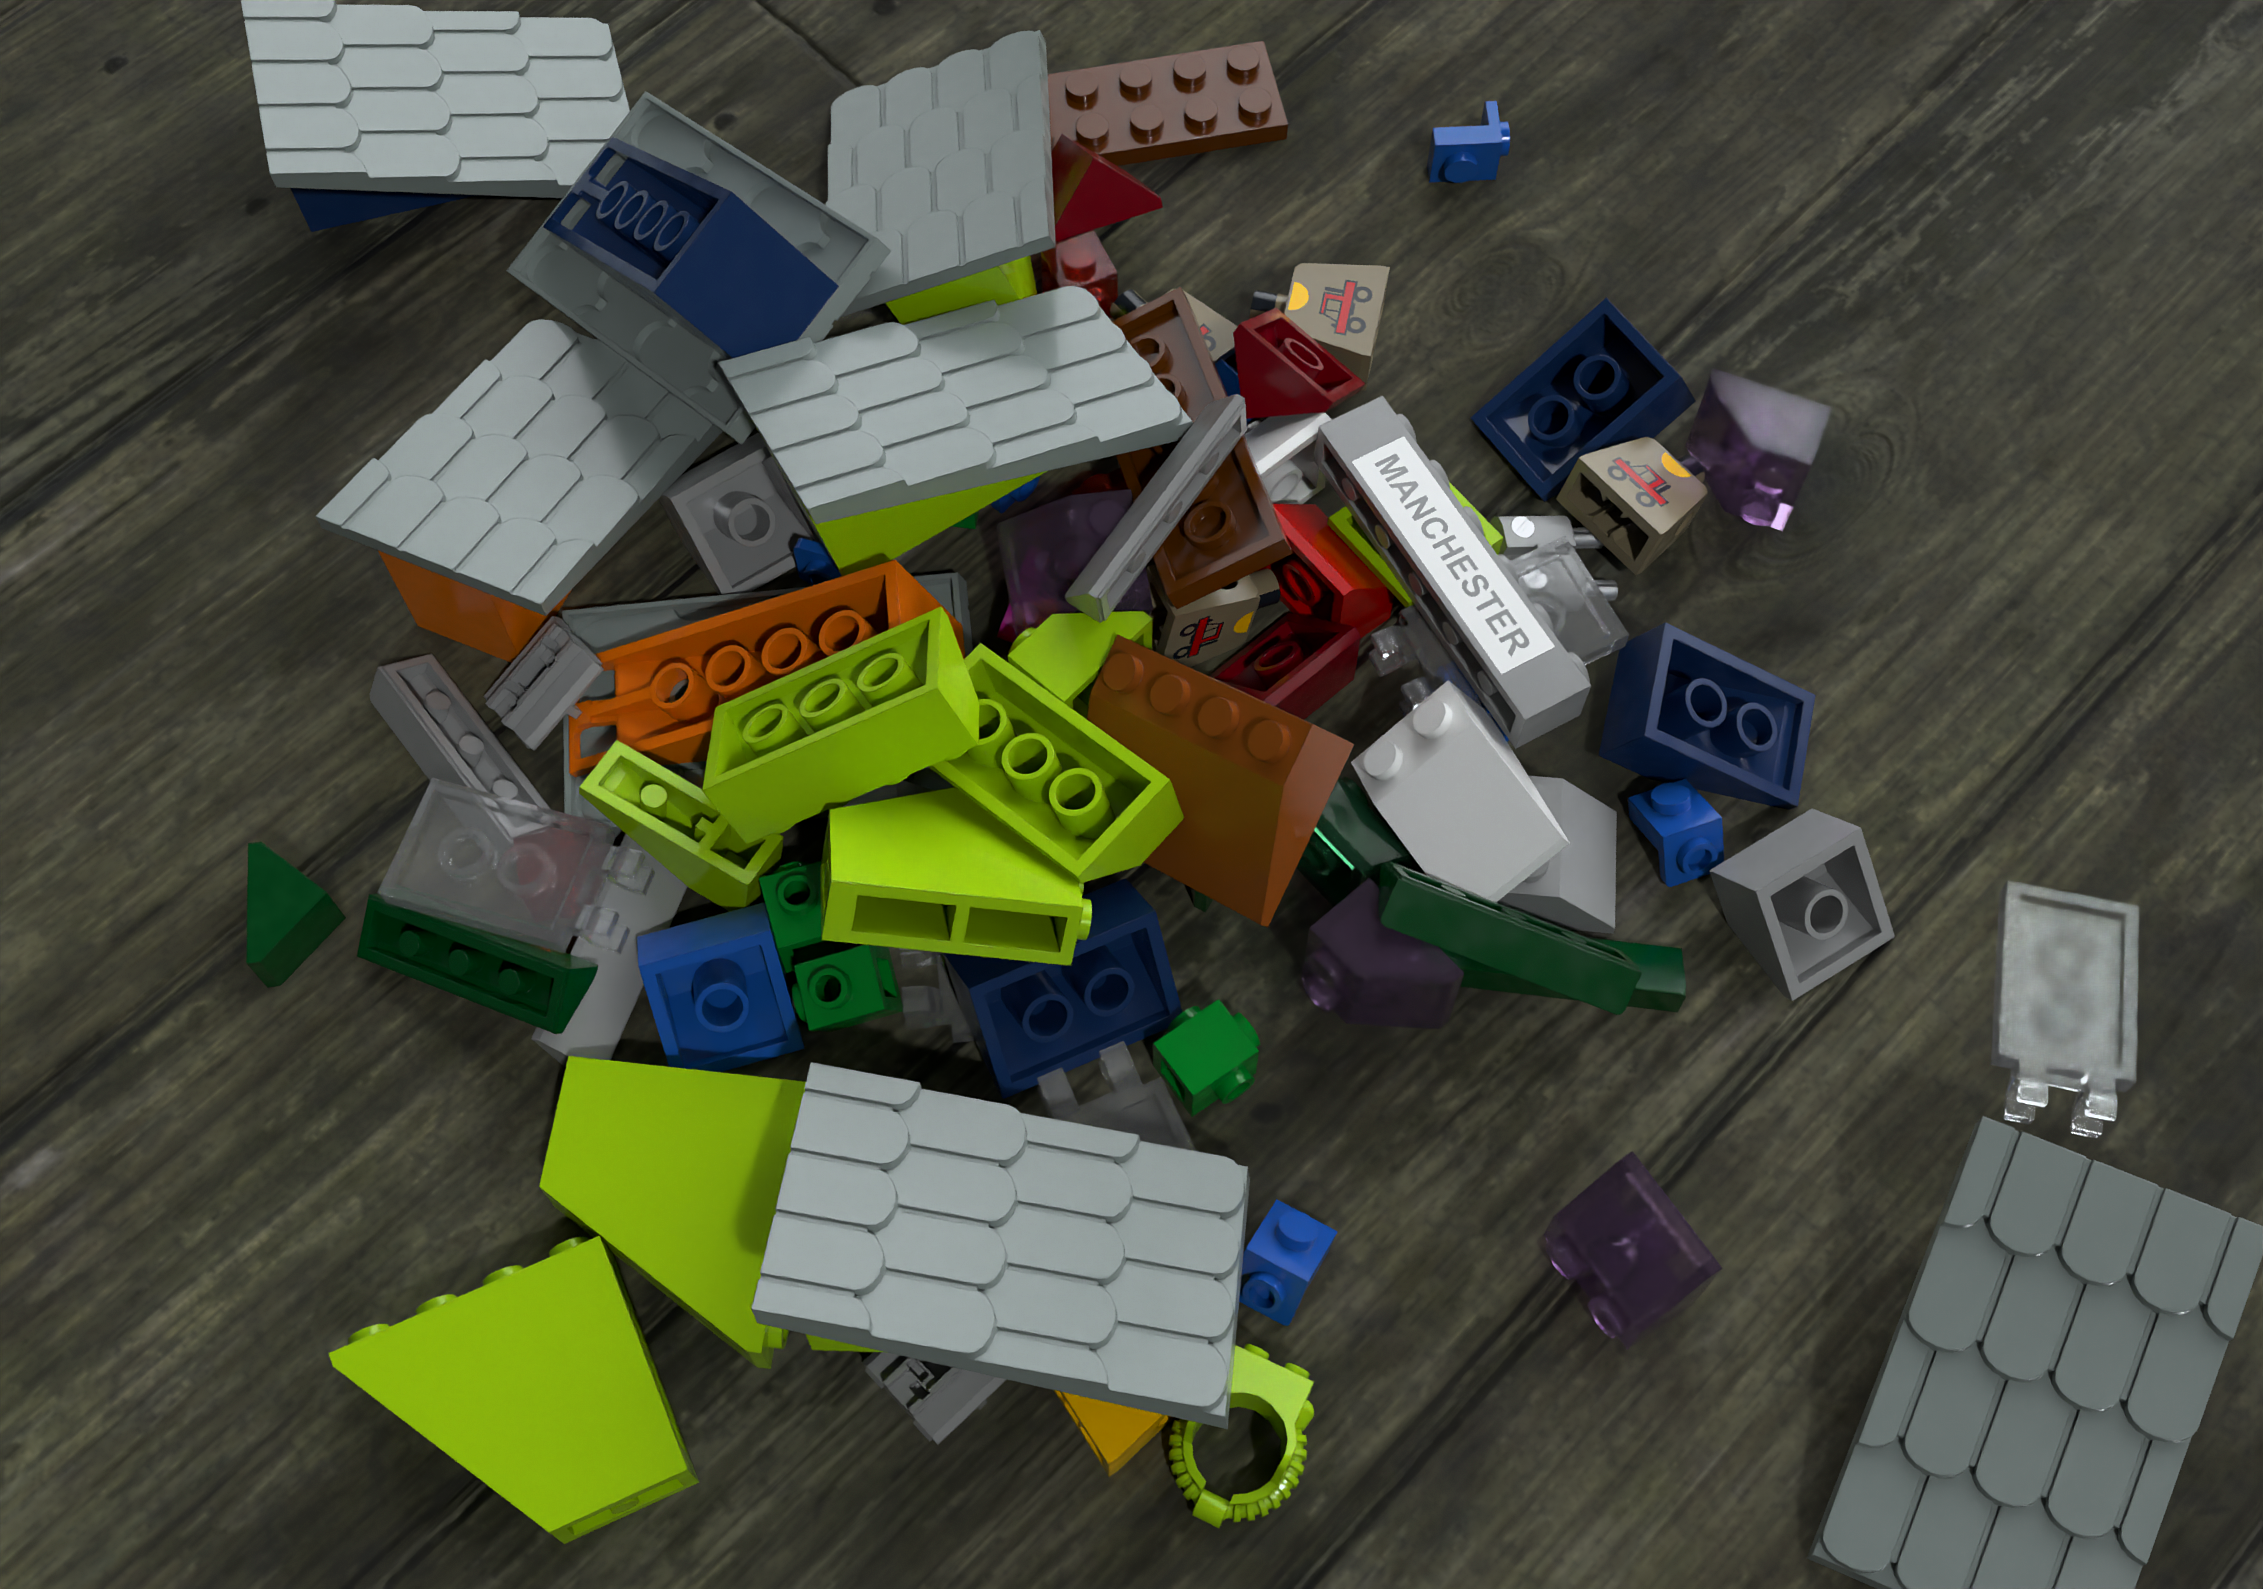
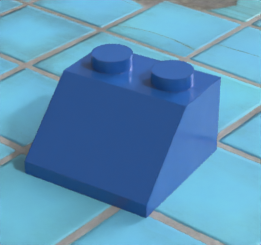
M765 902L637 937L638 967L669 1067L723 1072L804 1049L787 977L777 949Z

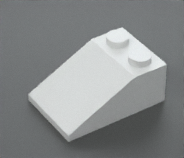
M1449 680L1351 762L1373 804L1424 873L1429 877L1488 900L1498 902L1570 844L1491 715Z

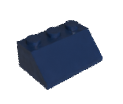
M1126 878L1082 896L1084 899H1090L1092 903L1091 926L1086 940L1077 939L1071 966L943 953L962 1013L995 1086L1003 1099L1163 1031L1182 1013L1156 911Z

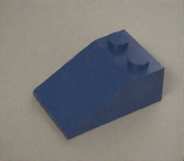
M1606 297L1477 411L1471 419L1545 502L1560 493L1579 457L1643 437L1653 439L1694 404L1696 400L1680 374Z
M1665 622L1621 644L1619 647L1599 756L1651 780L1674 783L1687 779L1697 790L1791 810L1798 807L1816 695Z

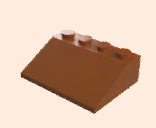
M1117 635L1090 693L1087 720L1169 778L1184 815V819L1149 855L1144 863L1252 921L1268 927L1354 744L1295 715Z

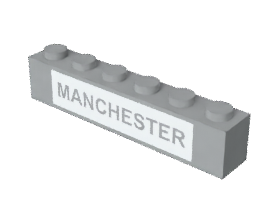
M1380 396L1318 427L1314 456L1315 463L1514 748L1516 749L1580 716L1591 688L1589 674L1584 663L1575 653H1568L1554 634L1553 624L1546 610L1539 603L1532 604L1518 584V576L1510 560L1503 554H1496L1484 537L1483 527L1476 513L1468 506L1463 507L1450 490L1449 480L1442 466L1436 460L1429 461L1416 442V435L1409 420L1403 414L1396 415L1386 399Z

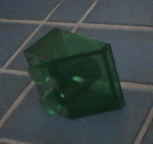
M1339 777L1296 868L1353 925L1379 904L1380 870L1383 863L1388 864L1390 861L1411 869L1413 856L1387 821L1384 823L1368 807L1367 798L1361 788L1350 778L1343 777L1341 779Z

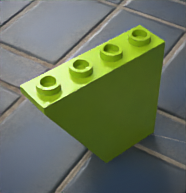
M955 787L829 810L820 866L821 940L1071 966L1077 939L1086 940L1088 938L1092 918V903L1090 899L1082 898L1084 883L1078 882Z
M568 1056L540 1180V1189L555 1208L593 1238L600 1236L613 1254L754 1366L771 1369L774 1348H785L789 1330L757 1323L751 1308L758 1279L761 1276L760 1270L773 1216L776 1214L775 1208L788 1154L791 1151L790 1146L802 1096L805 1093L804 1087L806 1082Z
M600 1236L590 1240L588 1237H576L566 1240L552 1248L547 1259L524 1269L520 1265L499 1269L488 1275L482 1282L483 1286L459 1297L448 1294L430 1299L415 1310V1316L392 1326L376 1324L363 1328L348 1338L349 1345L329 1353L334 1368L563 1544L699 1483L614 1255Z

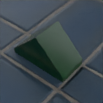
M248 843L246 964L267 988L281 986L346 917L325 890L264 843Z

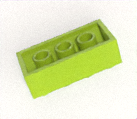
M938 607L715 707L702 791L746 844L770 834L783 833L795 823L823 811L843 807L852 799L884 785L898 784L912 773L943 760L956 759L969 749L979 745L980 703L946 612L942 607Z
M982 643L964 659L980 703L979 745L969 749L956 759L943 760L929 766V768L1078 882H1088L1140 866L1184 819L1171 780Z

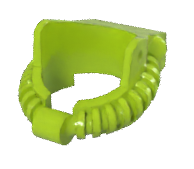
M1245 1344L1244 1348L1235 1346L1230 1408L1241 1407L1257 1411L1270 1422L1280 1438L1282 1460L1271 1480L1255 1491L1245 1494H1233L1231 1501H1228L1205 1490L1206 1480L1196 1466L1192 1443L1202 1423L1179 1418L1178 1421H1174L1172 1426L1174 1435H1171L1169 1438V1445L1172 1446V1450L1169 1451V1460L1173 1461L1171 1471L1173 1475H1177L1178 1478L1175 1482L1178 1488L1184 1489V1497L1187 1500L1192 1499L1195 1504L1192 1516L1217 1528H1220L1225 1519H1233V1522H1240L1241 1518H1246L1247 1521L1255 1520L1256 1515L1264 1517L1269 1514V1509L1276 1510L1281 1506L1280 1501H1286L1291 1496V1488L1295 1489L1299 1483L1297 1477L1298 1475H1303L1305 1468L1302 1461L1307 1459V1451L1304 1449V1446L1307 1445V1436L1303 1435L1302 1431L1305 1430L1314 1416L1313 1405L1307 1400L1314 1382L1308 1379L1310 1374L1305 1369L1292 1363H1286L1284 1367L1279 1366L1268 1360L1269 1354L1266 1351L1252 1344Z

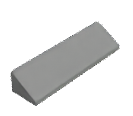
M1234 394L1214 401L1204 408L1065 594V599L1069 604L1099 623L1108 618L1246 432L1245 398Z
M433 654L377 668L370 691L371 703L498 872L513 868L563 834L565 830L564 825Z
M625 834L570 953L573 956L598 965L595 979L562 1034H554L536 1027L531 1038L564 1067H566L568 1056L611 1060L644 986L638 967L637 937L670 928L687 889V886L627 834Z

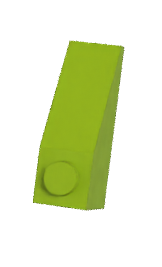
M618 740L614 742L579 787L580 795L687 887L729 912L755 905L763 895L759 878L772 875L780 867L784 839L782 835L770 834L746 844L703 793L701 788Z

